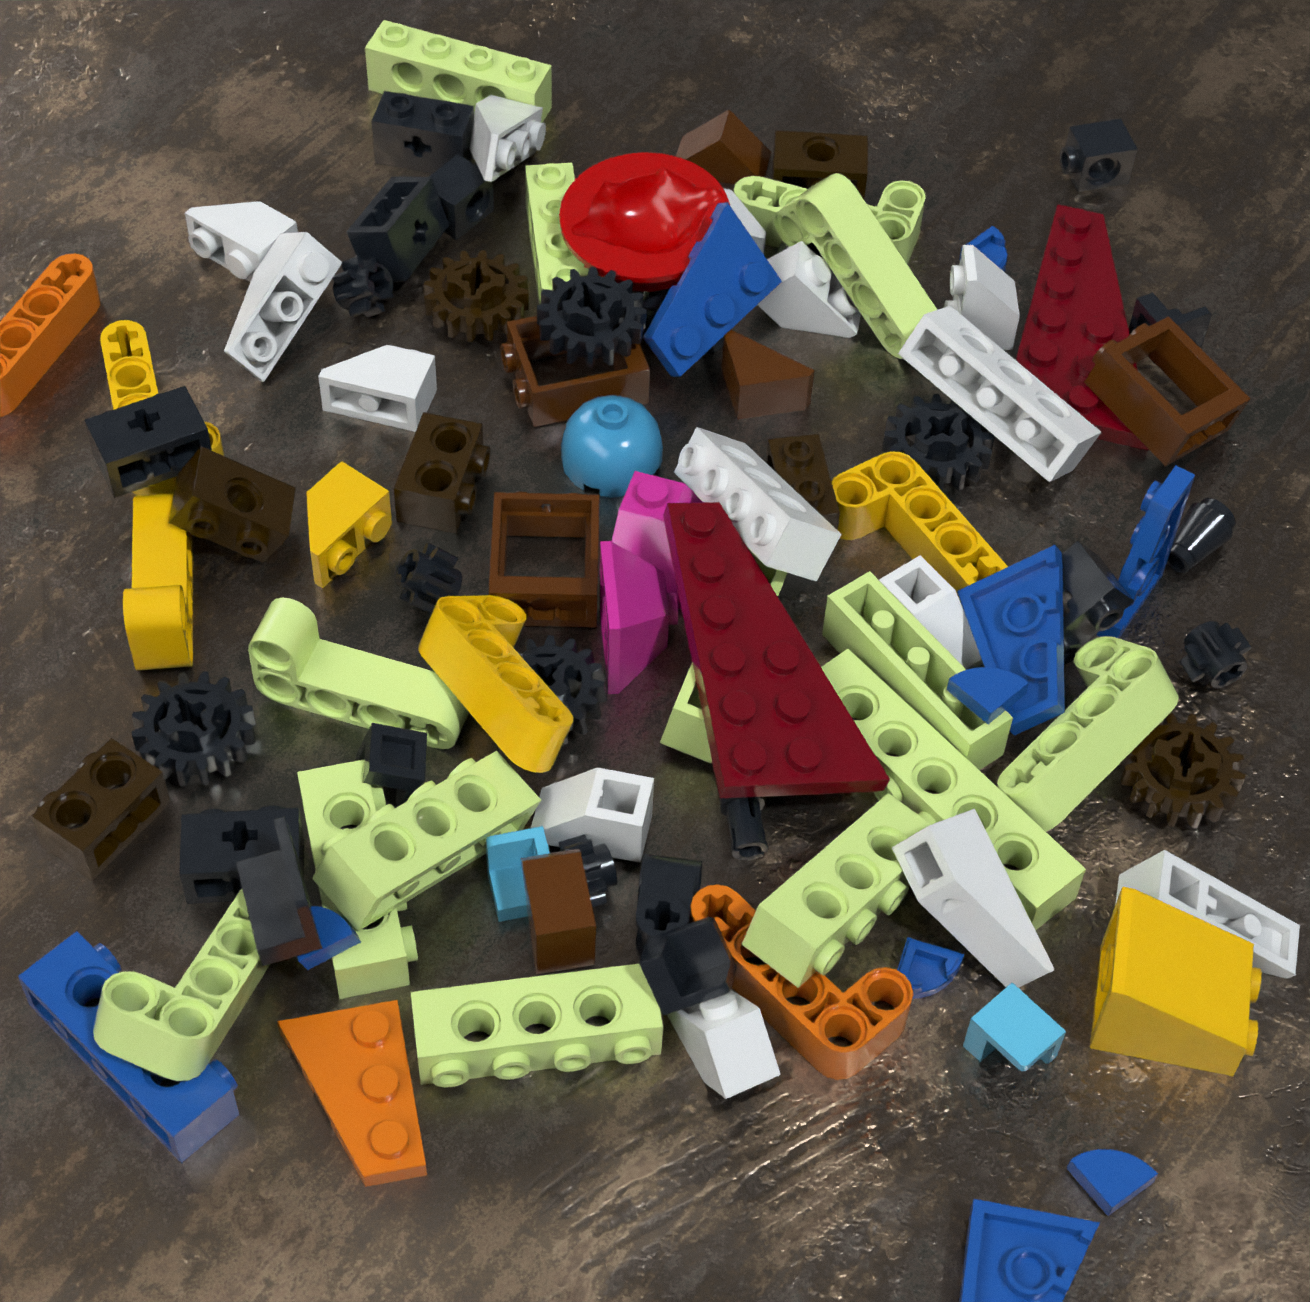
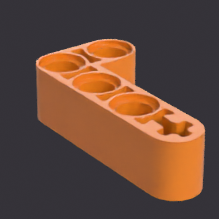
M75 253L57 257L0 321V418L10 414L18 407L99 309L100 296L93 264L87 257Z
M716 884L700 889L692 899L689 923L706 917H713L716 920L737 966L732 988L740 996L759 1007L762 1017L818 1072L827 1078L835 1080L848 1079L860 1072L903 1033L913 997L912 985L904 974L896 969L887 967L876 968L866 973L843 993L825 975L816 971L798 988L768 964L753 965L745 960L757 957L742 945L756 910L728 886ZM797 996L806 999L810 1003L798 1006L786 999ZM872 1002H887L894 1009L881 1010L873 1006ZM839 1036L846 1038L853 1045L840 1047L834 1045L828 1039Z

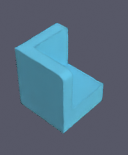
M543 826L492 835L486 838L487 873L499 922L528 916L520 858L550 853Z
M1011 983L970 1019L963 1047L979 1062L997 1049L1018 1070L1027 1071L1039 1059L1049 1064L1057 1057L1066 1031L1014 983Z

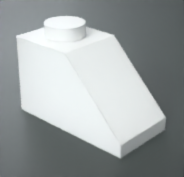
M391 345L379 347L321 370L318 376L323 411L416 432L423 412L427 413L437 391L435 355Z

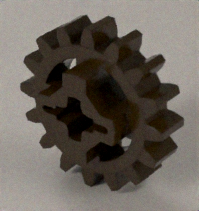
M480 250L477 258H470L466 251H461L460 260L457 262L448 257L443 258V270L432 267L429 270L430 280L424 281L423 284L426 316H433V326L438 329L448 325V337L451 338L457 336L460 332L466 333L467 342H473L476 334H483L488 341H492L493 331L500 330L507 335V322L523 319L524 311L529 310L527 275H520V265L518 263L505 266V255L499 254L491 260L487 259L486 250Z
M1171 712L1164 719L1163 725L1159 724L1119 764L1124 767L1120 782L1121 785L1134 786L1129 798L1132 804L1144 800L1149 804L1146 816L1149 818L1156 816L1161 811L1167 814L1168 826L1174 827L1179 817H1186L1192 828H1198L1203 814L1207 819L1215 823L1219 821L1223 809L1231 811L1234 807L1246 774L1240 772L1244 757L1242 754L1230 753L1235 741L1232 736L1221 739L1215 736L1216 723L1212 722L1204 729L1198 727L1196 715L1190 714L1185 723H1178L1177 718Z

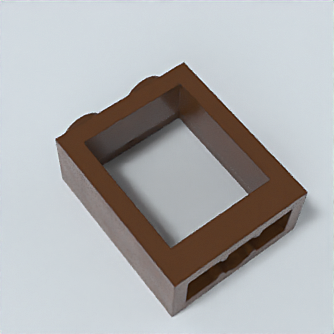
M537 316L507 322V343L500 344L501 359L505 372H514L516 379L513 380V390L519 409L527 408L533 427L567 421L583 403L600 396L617 395L631 398L642 405L649 403L650 368L640 344L631 343V355L628 357L618 352L614 353L613 367L615 371L539 386L530 361L567 354V351L563 350L554 355L550 352V340L541 341L539 337Z
M1169 316L1151 326L1147 323L1138 326L1126 339L1118 343L1115 340H1111L1104 344L1094 355L1092 361L1095 363V366L1084 382L1165 466L1227 432L1251 399ZM1149 357L1197 407L1181 416L1132 365Z
M494 492L489 595L509 599L520 606L526 614V621L523 626L597 627L600 495ZM508 536L585 538L584 578L506 576Z

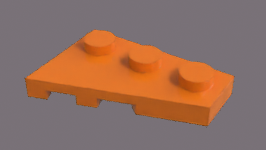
M398 1000L277 1021L279 1033L288 1049H291L302 1069L304 1078L312 1092L319 1099L331 1121L335 1134L364 1186L369 1187L427 1176Z

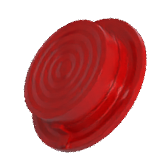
M630 153L601 161L581 173L572 182L561 202L560 229L567 247L584 264V268L596 267L600 277H605L611 270L616 271V282L620 284L630 279L633 282L632 291H660L678 284L690 262L688 256L695 243L702 241L712 223L710 217L717 204L728 202L730 205V202L721 184L709 172L693 162L662 153Z

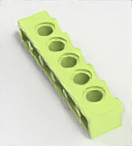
M846 649L821 667L851 717L859 719L854 720L890 779L884 791L874 792L879 801L889 793L930 824L975 809L1002 864L1013 865L1020 869L1011 870L1004 867L1035 931L1076 899L1086 869L849 649ZM888 753H889V754H895V755H897V756H899V757H893V756H889V755H887V754H888ZM924 790H933L939 794L928 793Z

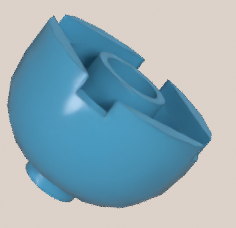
M617 395L596 397L583 403L567 421L561 442L563 469L572 483L584 490L585 484L591 488L600 489L599 495L603 497L625 496L634 471L654 475L662 463L663 445L658 423L642 404L631 398Z

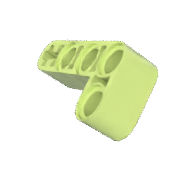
M838 173L831 174L776 212L773 216L774 229L779 238L789 247L800 241L806 245L814 243L883 347L894 357L903 359L898 354L923 315L935 311L937 308L856 187L844 175Z
M749 176L739 180L734 186L735 195L766 231L765 244L779 248L782 240L774 229L773 216L807 189L758 176ZM901 180L887 185L877 207L868 205V207L908 265L920 234L925 192L918 184Z
M281 597L271 602L249 643L248 652L253 679L257 689L271 700L367 729L370 728L371 723L425 732L427 733V746L437 749H450L455 745L469 714V711L434 671L320 639L315 614L307 606L291 598Z
M1110 636L1095 638L1080 647L1075 654L1074 663L1087 689L1065 710V713L1059 715L999 776L998 788L1045 832L1061 823L1177 705L1178 694L1154 650Z
M243 889L239 891L175 988L133 971L114 974L105 981L93 1029L94 1040L101 1049L155 1074L175 1081L191 1080L198 1077L205 1070L270 964L262 966Z

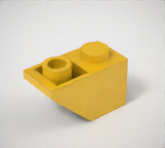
M343 461L306 492L310 554L314 582L322 589L337 575L346 573L353 565L356 557L371 543H376L383 539L392 525L389 491Z

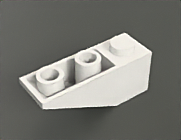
M490 95L476 103L469 149L484 180L494 181L536 153V150H540L546 132L545 123L541 122L542 107Z
M308 232L280 233L254 272L224 353L259 381L264 382L342 262Z
M975 809L929 825L892 847L917 901L1005 987L1014 983L1019 988L1055 970Z

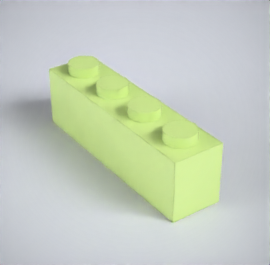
M870 571L827 596L822 635L839 653L849 649L978 770L1003 756L1013 717L1007 711H1004L990 724H986L947 691L949 678L966 669Z

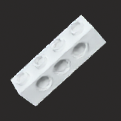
M951 306L924 314L898 353L1049 482L1073 471L1101 434L1099 429Z
M696 427L689 443L684 446L679 455L678 465L674 473L703 503L720 502L746 546L765 566L817 581L841 533L747 444Z

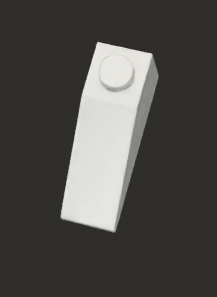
M1166 850L1119 874L1115 905L1122 887L1136 889L1253 943L1252 967L1260 968L1261 973L1286 979L1296 975L1299 924Z

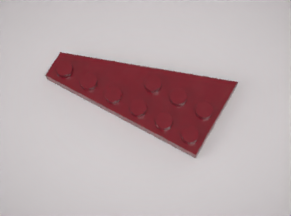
M1057 204L1016 361L1099 429L1101 434L1097 439L1148 451L1149 449L1084 383L1095 366L1092 359L1096 352L1107 342L1115 340L1118 343L1130 335L1104 214ZM1135 363L1132 366L1137 370V366Z
M720 502L667 503L663 518L719 798L884 791L890 781L888 775Z

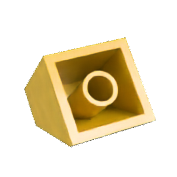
M1122 887L1100 946L1090 1049L1234 1076L1243 1056L1253 1055L1258 1037V1021L1249 1019L1250 1003H1256L1261 985V969L1252 967L1254 944L1133 888Z

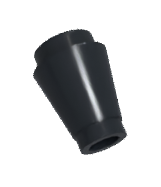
M1204 498L1200 503L1191 504L1177 529L1167 564L1179 573H1187L1192 567L1229 541L1233 535L1232 529L1236 525L1235 517L1230 509L1213 498Z

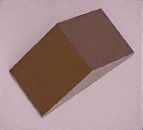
M729 109L682 136L676 157L683 158L702 167L718 182L735 185L739 180L749 176L766 178L772 152Z
M733 330L724 335L721 369L737 420L803 411L811 404L815 370Z
M574 849L520 858L536 974L595 965L596 923L580 850Z

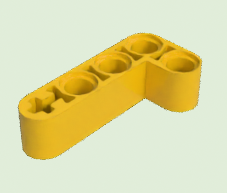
M119 320L109 324L102 331L100 341L114 410L153 397L158 394L147 336L143 326L130 320ZM205 422L208 428L212 451L224 456L218 428L211 423ZM177 476L133 491V493L137 496L174 493Z
M892 451L883 453L833 478L832 485L840 511L838 531L841 533L840 539H859L885 527L912 560L921 555L956 590V593L958 590L1008 567L919 464L909 455Z
M174 493L134 496L132 588L124 589L123 614L126 635L136 671L192 667L193 540L190 532L168 523Z
M493 595L441 597L436 602L418 645L419 653L515 765L531 772L543 773L549 771L573 723V715L514 649L526 621L524 610L509 599Z

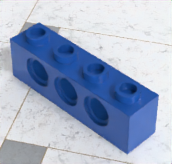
M76 931L18 976L28 1004L157 1139L183 1163L239 1116L233 1092L238 1088L237 1082L220 1061L213 1059L198 1077L188 1081H181L172 1087H162L159 1085L166 1079L165 1077L101 1049L94 1040L93 1035L98 1006L84 1007V1005L92 999L100 998L105 981L112 975L121 972L122 969L107 947L102 943L92 947Z

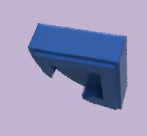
M991 226L966 245L975 246L1005 272L1007 264L1005 238L997 228Z
M977 667L961 671L949 678L947 691L986 724H990L1026 694L1029 682L1019 675L1004 669Z
M311 906L322 949L297 956L299 962L307 970L361 943L355 930L340 915L324 907Z
M907 937L897 971L904 974L910 981L913 989L912 999L928 997L941 991L953 981L960 970L964 954Z
M1110 1149L1091 1150L1070 1159L1066 1168L1107 1216L1114 1213L1153 1184L1158 1175L1151 1166L1141 1159L1122 1151Z

